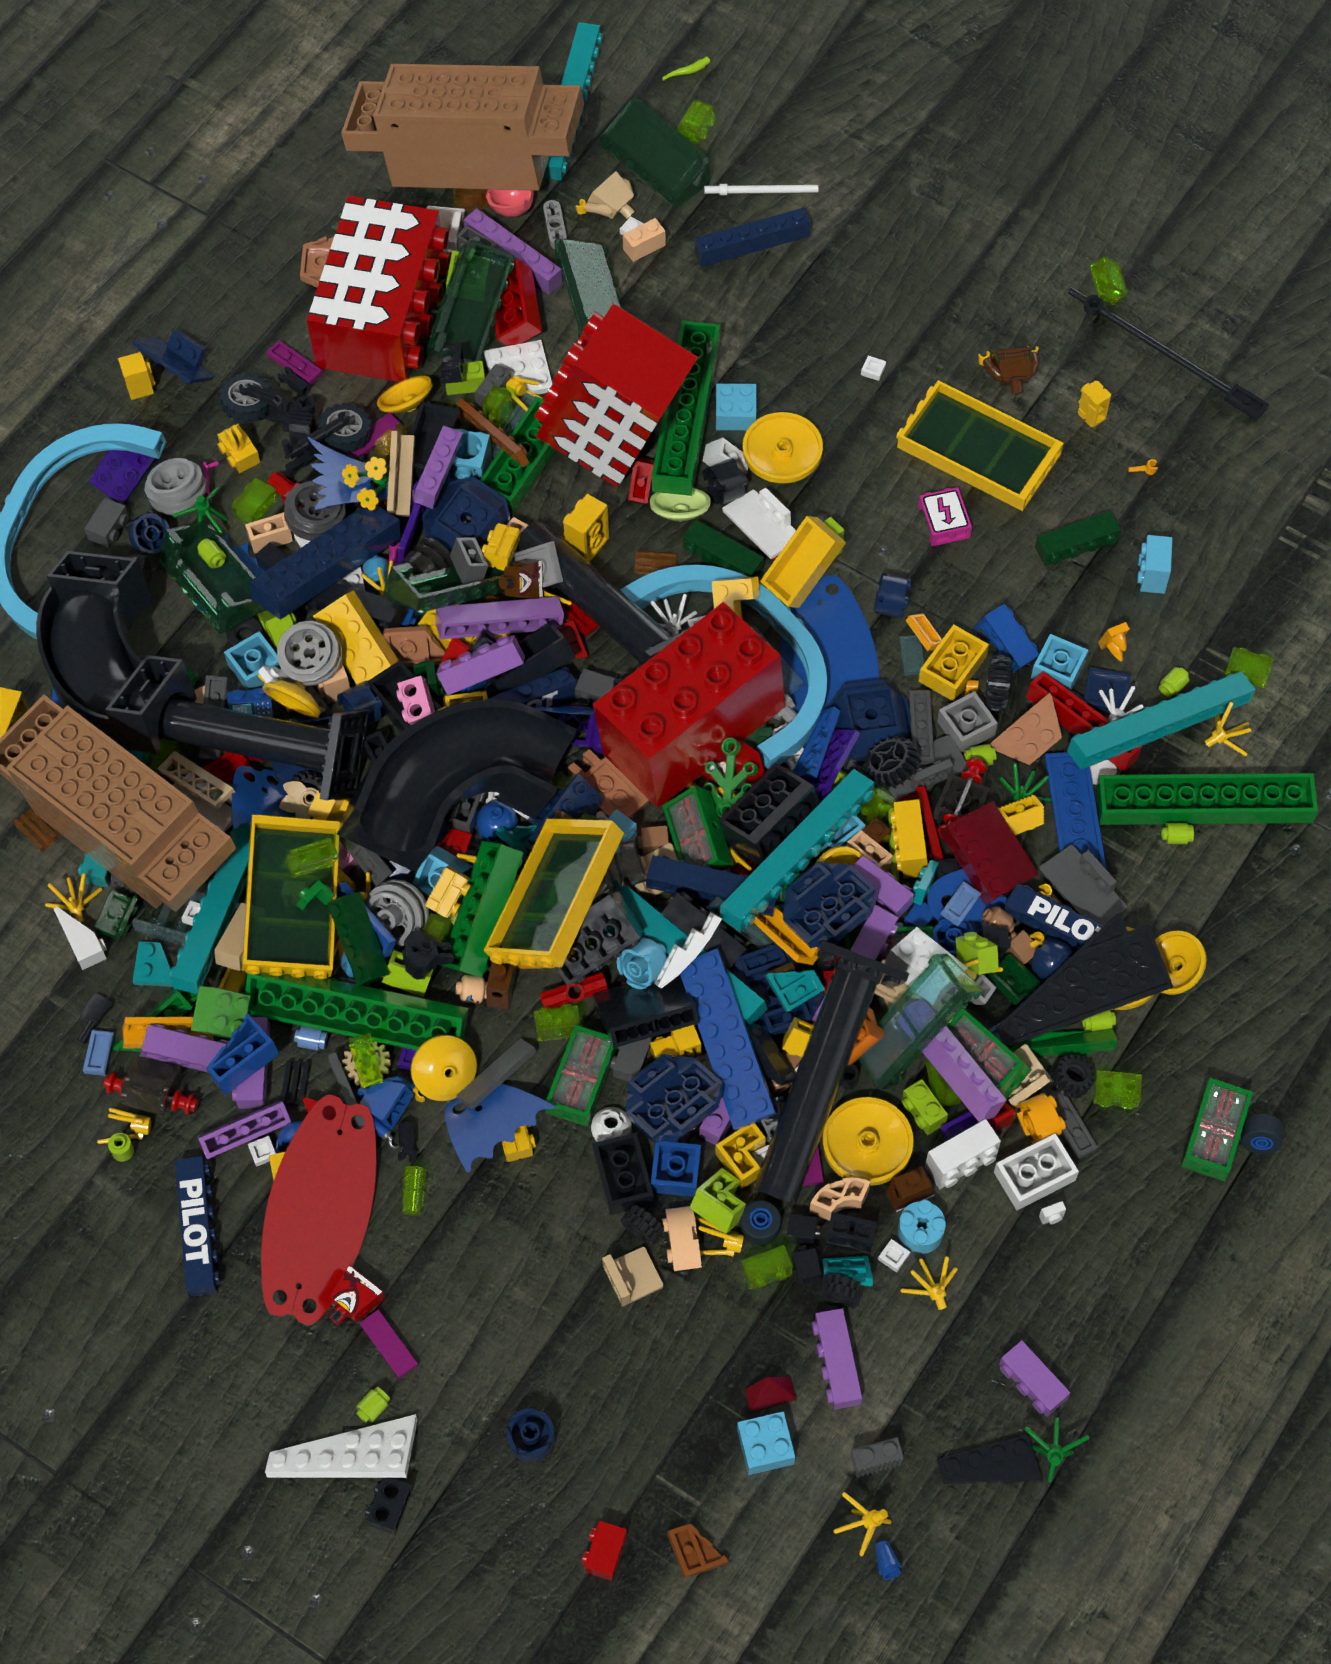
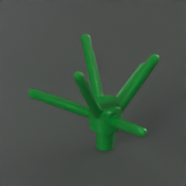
M216 487L206 499L204 496L199 495L196 498L197 501L194 507L173 514L175 518L197 511V538L201 537L204 515H207L219 533L223 532L210 512L224 521H227V518L209 505V501L219 488Z
M1014 763L1015 790L1003 777H1000L999 780L1014 795L1012 800L1016 802L1031 796L1049 777L1045 776L1027 792L1036 772L1033 770L1025 786H1020L1019 788L1017 764ZM1037 797L1040 802H1051L1050 797Z
M1058 1417L1054 1421V1439L1051 1445L1044 1442L1029 1427H1025V1431L1043 1447L1032 1445V1449L1046 1455L1051 1463L1048 1474L1049 1483L1053 1480L1055 1466L1060 1464L1063 1457L1074 1453L1070 1449L1090 1438L1089 1435H1085L1062 1448L1058 1445Z

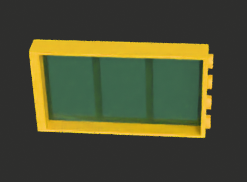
M939 380L934 387L930 386L926 398L920 400L916 408L917 411L914 414H910L906 422L907 425L904 428H900L896 436L898 439L897 448L1021 511L1025 509L1060 457L1064 444Z
M252 815L242 971H247L248 974L254 975L260 972L269 973L272 976L291 974L292 977L302 978L305 975L314 976L316 979L331 977L333 971L335 924L329 907L317 897L303 911L296 904L300 900L298 896L306 886L311 888L318 880L331 888L334 893L331 901L336 899L339 835H337V831L340 826L339 821Z
M546 819L484 948V952L490 957L492 962L499 965L508 963L514 966L521 964L530 967L562 968L624 835V832L613 821Z

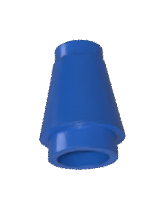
M881 1541L877 1543L875 1548L879 1575H882L884 1580L898 1577L901 1574L900 1569L902 1566L889 1542Z

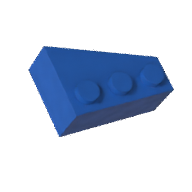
M1005 604L984 616L973 627L976 631L981 630L986 635L987 639L985 641L989 645L992 643L1000 651L998 655H1005L1011 658V670L1014 673L1039 656L1037 646L1029 640L1024 627L1017 623L1014 613Z
M248 1013L243 1018L244 1022L239 1029L234 1030L231 1034L232 1038L225 1047L222 1046L206 1068L212 1081L225 1096L279 1055L272 1039Z

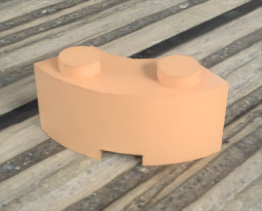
M843 1178L840 1181L827 1184L812 1199L809 1212L830 1221L832 1212L838 1213L844 1209L851 1208L861 1210L869 1192L871 1181L861 1178Z
M690 1206L665 1209L666 1218H662L663 1230L668 1232L671 1248L666 1249L668 1263H673L674 1271L701 1268L694 1211L690 1209Z

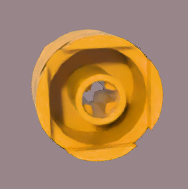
M1041 1093L1016 1105V1108H1020V1112L1017 1113L1020 1125L1025 1135H1031L1034 1139L1030 1141L1032 1144L1055 1133L1059 1136L1062 1130L1066 1129L1064 1120L1056 1112L1057 1104L1052 1095L1047 1097L1044 1093Z

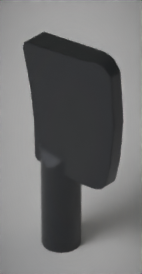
M97 993L88 1001L80 1017L83 1022L87 1023L77 1039L82 1044L87 1042L92 1030L99 1025L107 1012L114 1006L111 1001Z

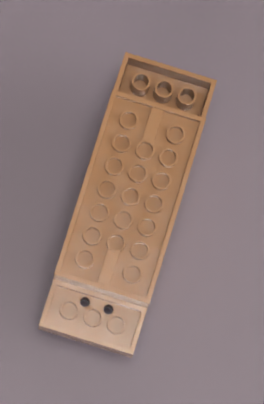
M391 64L385 82L359 81L341 134L346 151L383 152L392 187L539 191L549 156L570 155L584 100L581 85H543L539 66Z
M43 694L0 738V775L22 792L34 813L156 909L164 903L177 912L236 849L231 837L202 816L191 799L68 705L62 709Z

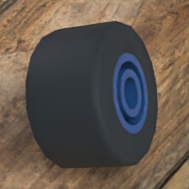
M1255 1114L1247 1117L1242 1128L1243 1146L1250 1152L1257 1154H1271L1278 1151L1283 1145V1124L1279 1119L1268 1114Z
M756 1200L747 1204L740 1218V1228L744 1238L756 1245H766L774 1241L781 1229V1214L777 1207L765 1200Z

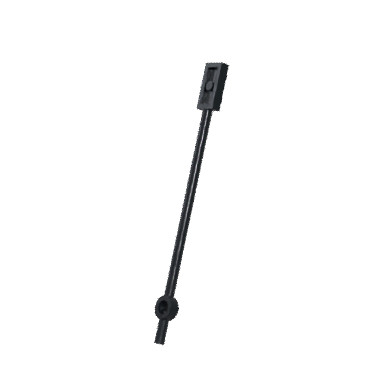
M1073 287L1069 289L1068 294L1084 304L1083 308L1087 314L1092 316L1101 314L1226 394L1225 402L1253 420L1257 421L1268 409L1269 404L1237 383L1233 388L1227 386L1104 308V301L1101 297L1097 295L1087 297Z

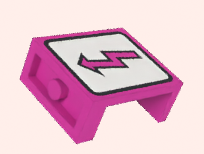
M958 487L946 488L934 493L927 492L919 496L918 509H923L930 529L929 541L931 546L970 538L972 526Z

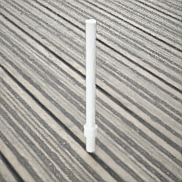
M719 184V186H704V194L818 193V185L727 186V184Z

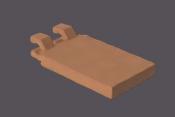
M590 749L583 754V761L590 767L589 770L584 773L574 762L568 767L569 771L567 774L571 778L575 774H580L603 797L604 801L598 807V810L604 812L608 818L617 809L631 819L649 803V800L606 757L599 759Z

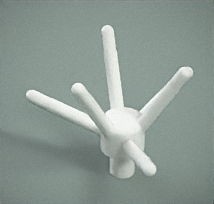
M683 594L678 614H673V617L668 600L664 599L668 619L656 603L651 601V605L665 622V624L659 625L663 629H667V632H671L672 637L679 634L678 630H681L682 624L697 614L696 611H693L681 620L687 598L686 594Z
M1135 686L1130 688L1119 709L1115 708L1112 688L1109 689L1110 702L1103 690H1099L1103 701L1111 713L1108 718L1109 721H1117L1130 713L1134 714L1144 707L1141 704L1126 713L1123 711L1135 690Z

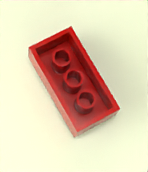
M516 259L489 275L488 283L497 340L506 346L521 344L542 332L532 268Z

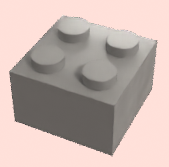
M975 691L939 709L937 720L945 734L952 737L961 753L964 750H968L969 747L976 746L995 736L998 724Z

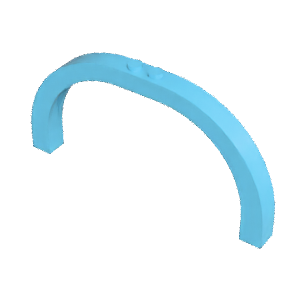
M102 424L83 428L65 435L44 448L32 459L18 477L11 493L6 497L2 512H0V604L13 622L37 640L36 621L38 613L19 599L12 583L10 563L15 540L37 493L45 482L60 468L77 458L91 453L122 450L159 459L167 443L162 432L130 424Z
M682 565L647 574L625 586L621 591L643 609L650 605L651 601L655 602L678 593L712 592V581L744 578L747 576L715 566ZM759 583L760 597L741 600V602L757 611L790 645L802 662L808 682V693L805 702L796 717L781 731L757 746L761 762L767 769H770L776 763L780 765L788 760L808 742L824 710L827 673L819 646L804 627L801 619L796 618L791 613L789 607Z

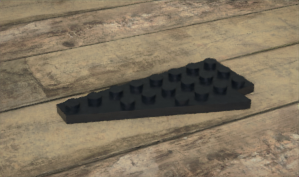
M1116 914L996 1027L1002 1043L1009 1048L1173 988L1149 924L1128 932L1121 914Z

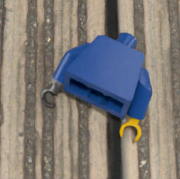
M400 1076L389 1077L384 1080L375 1079L369 1088L362 1086L357 1092V1098L361 1099L360 1104L367 1106L371 1112L375 1133L383 1140L387 1138L388 1144L392 1149H398L399 1144L397 1146L392 1145L393 1136L390 1133L414 1094L418 1102L425 1101V1098L418 1094L419 1090L415 1087L414 1083Z

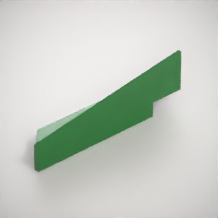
M173 989L143 1017H182L192 1008L190 1003L197 1000L198 994ZM123 1036L111 1046L115 1051L141 1052V1048L123 1049Z
M1113 1028L1094 1032H1050L1012 1046L1009 1049L1014 1052L1024 1044H1027L1036 1057L1069 1056L1070 1054L1074 1056L1091 1055L1094 1051H1114L1117 1045V1037Z

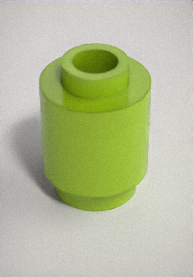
M204 539L198 544V554L210 568H218L224 564L226 554L215 541Z
M1174 667L1160 682V692L1168 698L1176 696L1188 684V672L1183 668Z
M990 744L969 747L968 750H964V759L967 762L969 759L978 758L986 766L993 765V760H996V751L994 747L991 748Z
M1166 823L1165 827L1161 829V838L1165 840L1166 844H1188V842H1193V825H1188V823Z
M1108 1011L1083 1020L1084 1030L1094 1032L1111 1029L1113 1025H1116L1115 1013Z
M116 1133L111 1136L108 1141V1148L114 1159L120 1162L128 1161L134 1154V1146L130 1138L124 1133Z
M376 1387L374 1390L371 1389L356 1405L358 1409L356 1414L364 1422L368 1420L374 1422L386 1409L387 1403L391 1399L379 1387Z

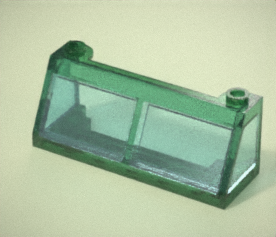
M936 954L928 961L929 966L877 1023L879 1027L884 1029V1037L859 1058L874 1084L880 1090L898 1087L905 1080L903 1075H906V1069L959 1010L968 1006L967 1003L972 997L976 1000L984 992L948 954Z

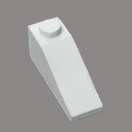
M59 907L53 908L82 970L106 960L104 951L107 948L102 938L97 939L93 931Z

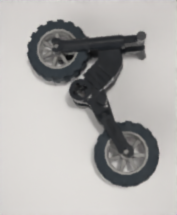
M245 373V375L237 374L234 378H228L227 382L222 384V389H220L223 413L226 412L227 417L234 418V421L239 422L241 420L244 423H248L251 420L255 422L259 418H264L283 424V431L289 432L290 442L287 439L281 442L285 452L284 457L285 459H293L297 456L296 459L285 465V477L290 481L294 471L318 459L314 453L321 454L307 437L336 452L342 451V453H347V451L355 452L357 451L356 449H362L364 444L370 441L372 434L370 416L368 413H365L363 408H358L355 404H335L332 408H326L325 412L321 413L320 419H318V430L313 432V428L316 426L315 401L310 396H302L296 402H290L274 393L270 383H267L265 378H260L256 374L250 375V373Z

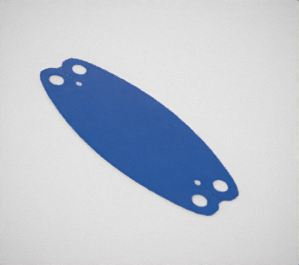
M835 575L824 576L818 581L811 594L799 608H789L796 618L801 619L804 627L813 636L822 653L827 673L825 710L843 684L879 680V667L872 635L852 592L839 577ZM827 585H837L839 588L838 593L835 595L828 594L826 592ZM819 598H820V601L823 602L822 605H819V604L817 603V602L819 601ZM780 637L781 665L788 695L795 704L794 711L798 714L808 693L807 676L802 662L795 651Z

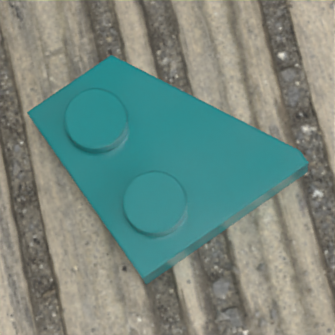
M515 826L514 830L505 831L504 827H498L495 835L513 849L529 856L531 851L526 850L525 846L531 845L528 842V838L537 826Z
M930 860L927 868L922 867L919 875L921 881L916 880L912 893H915L913 903L922 905L926 895L929 893L938 862Z
M139 941L133 984L173 987L172 979H170L171 969L161 943Z
M814 970L768 973L764 975L786 1012L791 1011L825 990Z
M868 1256L822 1259L824 1276L825 1274H834L835 1276L838 1274L841 1277L846 1276L848 1279H854L855 1282H859L861 1285L873 1286Z

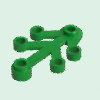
M726 738L721 746L722 751L727 754L725 777L719 771L717 763L710 761L705 765L706 773L710 774L724 790L722 799L717 793V786L708 782L703 786V789L706 790L712 786L710 793L713 802L717 805L716 812L719 819L725 813L726 808L729 807L730 809L752 784H744L741 791L734 798H732L733 791L749 775L754 776L758 771L756 764L747 762L743 769L734 777L736 754L739 753L741 746L739 741L733 738ZM735 744L734 750L731 751V746ZM714 765V770L710 772V767ZM752 765V771L748 772V768Z

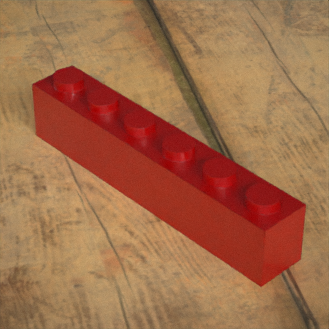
M1044 671L1030 683L1026 698L1036 705L1050 693L1053 697L1058 722L1074 735L1084 734L1094 727H1102L1110 722ZM1142 746L1107 760L1125 772L1137 760Z

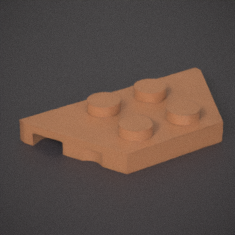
M325 236L315 242L303 245L300 270L301 281L318 287L334 237L327 239Z
M427 626L385 628L382 633L397 659L401 660L406 667L413 666L422 661H434V665H440L445 654L444 649Z
M1048 693L990 743L991 748L994 747L995 751L1031 765L1063 737L1052 695Z

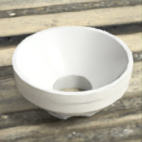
M607 1107L595 1114L591 1124V1132L594 1139L600 1142L631 1134L632 1123L628 1119L626 1112L622 1109ZM613 1117L617 1119V1126L614 1128L606 1127L604 1123L607 1118Z

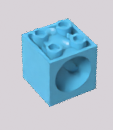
M454 429L462 432V438L445 484L469 477H475L480 480L492 461L490 434ZM466 456H473L470 459H461Z

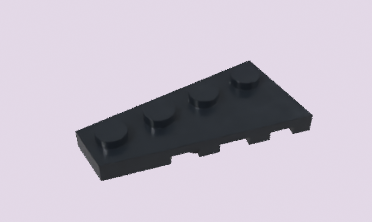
M1028 1435L946 1456L936 1461L943 1484L1042 1482Z

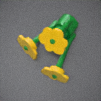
M372 457L371 461L365 464V469L368 472L358 473L357 467L351 466V464H347L346 468L342 470V476L345 478L344 483L351 488L356 486L359 477L365 476L372 478L375 483L380 484L375 490L363 488L357 494V500L361 502L363 508L367 507L369 510H374L376 504L379 503L376 495L382 489L388 487L389 466L385 467L386 461L383 458Z

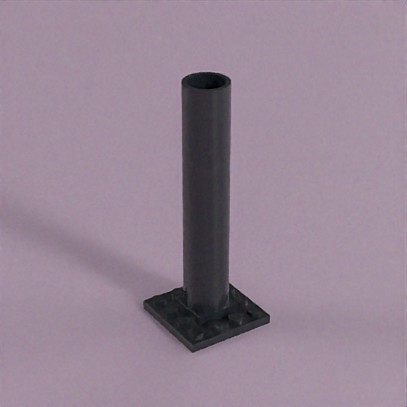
M534 522L521 532L520 541L516 548L517 552L554 541L563 582L554 586L641 665L686 631L683 630L672 637L545 522Z
M169 697L160 714L158 738L322 771L323 780L319 784L318 792L320 793L321 800L329 801L353 795L357 790L369 711L359 709L334 713L333 717L329 720V729Z
M822 941L817 946L814 955L818 956V961L828 965L832 964V962L836 963L834 973L753 1187L755 1190L794 1205L797 1203L877 985L881 984L893 989V987H898L907 982L910 974L826 941Z

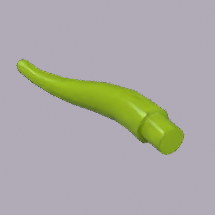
M707 56L699 59L689 66L672 71L662 77V80L677 75L696 73L704 69L710 63V59Z

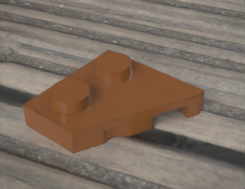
M691 1523L667 1532L684 1579L728 1563L727 1558L724 1555L721 1556L712 1547L713 1544L702 1537Z

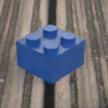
M666 1141L656 1142L651 1177L653 1193L694 1197L698 1186L701 1145Z

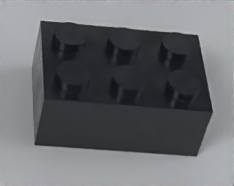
M637 1132L592 1143L593 1154L610 1215L628 1211L632 1205L644 1207L654 1204V1195Z

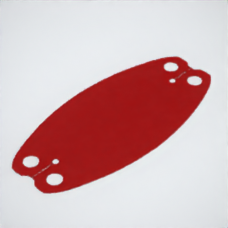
M330 1094L324 1096L309 1111L282 1158L267 1203L261 1248L263 1298L268 1312L272 1315L283 1317L286 1314L295 1316L300 1323L306 1325L314 1324L331 1306L330 1295L349 1265L353 1267L369 1223L376 1178L375 1128L373 1117L367 1106L357 1103L349 1106L343 1104L339 1097ZM324 1107H334L336 1110L334 1119L327 1120L323 1117L322 1111ZM360 1115L364 1118L365 1124L361 1129L353 1128L351 1124L353 1116ZM340 1128L342 1130V1135L337 1134V1130H339ZM300 1283L302 1285L301 1289H297L296 1284ZM277 1290H283L287 1295V1300L282 1305H278L273 1301V1294ZM306 1299H313L316 1302V1310L313 1313H306L303 1310L302 1305Z

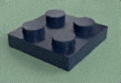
M1090 667L1083 701L1093 709L1110 712L1099 690H1103L1110 702L1109 689L1112 688L1115 708L1119 709L1129 691L1131 675Z

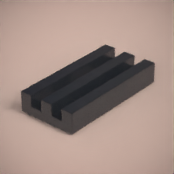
M287 1060L280 1098L284 1105L303 1107L302 1099L305 1098L310 1068L309 1062L301 1063L296 1061V1063ZM295 1068L290 1098L287 1100L291 1070ZM303 1069L298 1101H295L299 1071Z

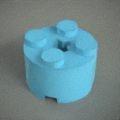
M640 938V942L631 949L627 947L622 951V954L617 958V968L620 975L624 974L628 979L626 982L631 987L645 989L656 981L667 957L665 955L666 948L662 944H657L648 938Z
M928 1200L908 1205L901 1213L898 1225V1237L902 1245L912 1252L929 1253L935 1250L942 1241L946 1227L942 1211Z

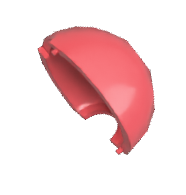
M488 189L486 198L490 207L497 214L507 218L517 217L527 212L531 207L534 190Z

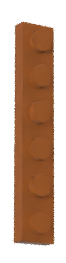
M462 398L456 402L462 415L481 432L490 434V440L518 464L524 467L529 463L525 456L527 454L525 448L521 444L517 445L510 435L507 437L501 427L497 428L490 418L487 420L481 410L477 412V409L471 402L467 403Z

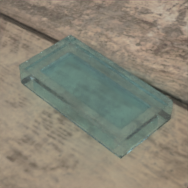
M916 635L900 636L899 643L904 676L919 675L920 669L924 665L921 642Z

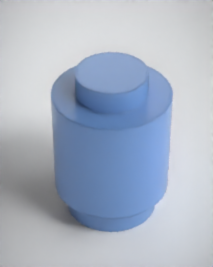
M301 1026L300 1029H296L294 1042H297V1047L317 1051L319 1049L325 1050L328 1032Z

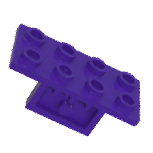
M133 421L129 423L130 425L138 426ZM108 450L93 471L94 474L90 478L89 483L115 502L123 504L154 458L130 451Z

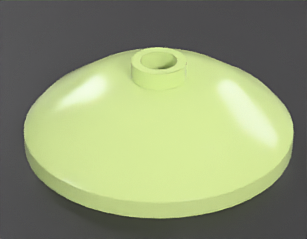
M695 488L693 489L692 496L656 492L650 498V508L657 515L679 522L701 516L711 505L710 497L705 492Z

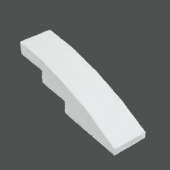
M710 912L701 931L692 928L683 947L674 944L655 981L659 988L662 989L676 978L698 956L712 937L722 918Z

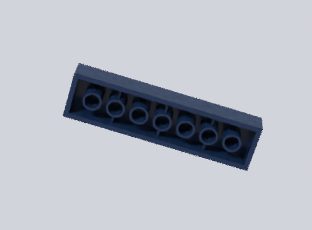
M377 504L374 510L361 507L250 581L252 600L281 620L401 538L400 520Z

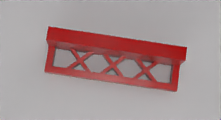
M925 786L916 787V794L907 795L898 800L902 802L919 799L924 839L927 843L925 847L926 851L927 849L929 853L926 852L927 858L933 861L943 860Z

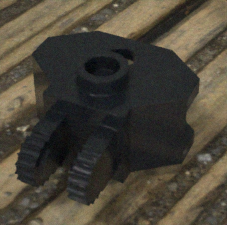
M420 930L411 931L404 940L405 948L402 951L405 971L416 980L425 979L432 969H436L437 965L454 962V955L448 953L452 949L451 944L448 942H436L435 938L430 939Z

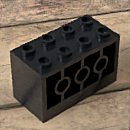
M776 763L718 821L728 846L755 864L760 865L820 803L814 785Z
M614 885L593 899L562 968L555 967L568 986L572 983L575 985L581 983L586 979L585 975L590 971L593 973L599 971L604 966L603 963L608 959L611 961L615 960L622 954L621 951L626 947L631 949L640 942L639 939L642 937L644 927ZM560 923L555 924L542 933L537 943L542 951L550 950L561 926Z

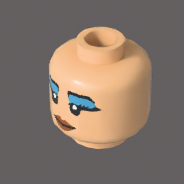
M465 974L462 976L461 981L456 982L455 993L459 994L460 1000L463 1003L480 1004L483 999H487L486 986L488 981H485L483 976L479 978Z

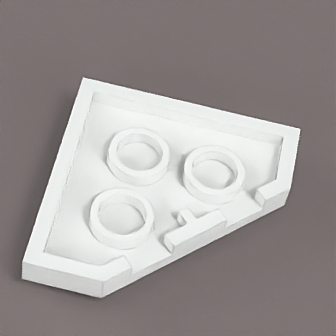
M541 340L484 351L489 372L495 364H498L510 370L511 378L517 375L520 378L538 381L539 385L524 383L527 390L535 394L547 393L551 387L552 380Z

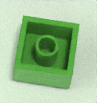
M199 986L191 1031L231 1039V1034L234 1030H238L244 1022L243 1018L248 1012L250 996L219 988Z

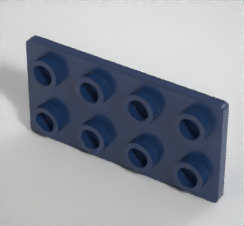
M173 330L168 344L158 337L133 340L132 344L138 348L139 352L147 354L154 362L162 364L167 368L168 372L178 375L183 382L192 384L213 380L214 375L201 367L207 349L181 331Z
M575 774L565 789L557 788L555 795L535 819L528 818L532 825L537 826L528 838V842L534 846L546 819L590 820L604 801L603 797L580 774ZM558 841L549 862L556 866L559 862L558 856L560 852L565 851L567 846L574 841Z

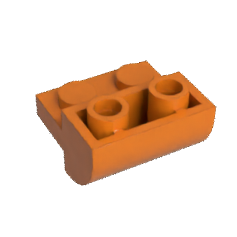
M870 1008L866 1014L848 1065H852L885 1035L884 1029L877 1025L874 1012Z

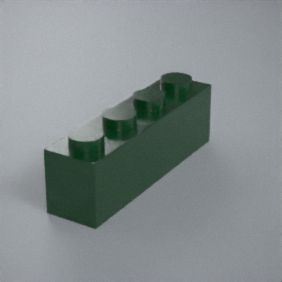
M1108 511L1037 536L1035 549L1044 566L1056 565L1062 560L1076 558L1082 553L1093 552L1099 547L1115 544L1119 541L1121 528L1112 512Z
M698 520L694 521L682 537L685 551L689 554H695L705 563H711L716 567L732 570L747 577H757L764 569V557Z
M360 892L341 896L327 903L357 986L378 981L390 975Z

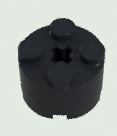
M734 458L724 460L704 469L703 478L704 481L708 480L709 484L706 489L714 503L723 505L744 496L747 478L738 469Z

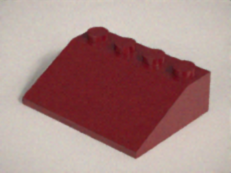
M994 801L959 818L940 831V834L974 889L981 893L979 897L985 906L1014 890L1017 883L1022 885L1039 875Z

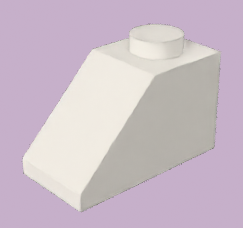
M723 437L706 444L703 456L704 463L712 466L724 460L734 458L740 472L745 475L747 474L748 466L744 460L743 452Z

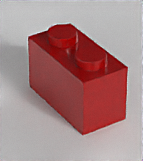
M599 1521L597 1527L593 1526L589 1541H592L590 1551L585 1550L582 1559L586 1573L613 1581L627 1537V1529Z

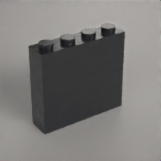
M680 974L662 989L655 982L645 989H636L629 984H625L593 994L597 1014L613 1048L700 1023L696 1004L690 993L686 992Z

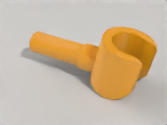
M1150 459L1146 465L1128 467V471H1145L1146 474L1153 475L1158 467H1154L1157 461Z
M968 680L964 696L974 691L977 693L979 681Z

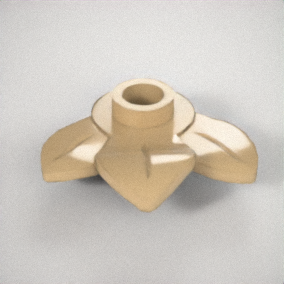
M300 781L284 783V790L288 794L282 799L279 808L286 812H296V818L309 819L311 815L307 812L313 800H307L306 796L312 794L315 797L318 790L313 787H306Z

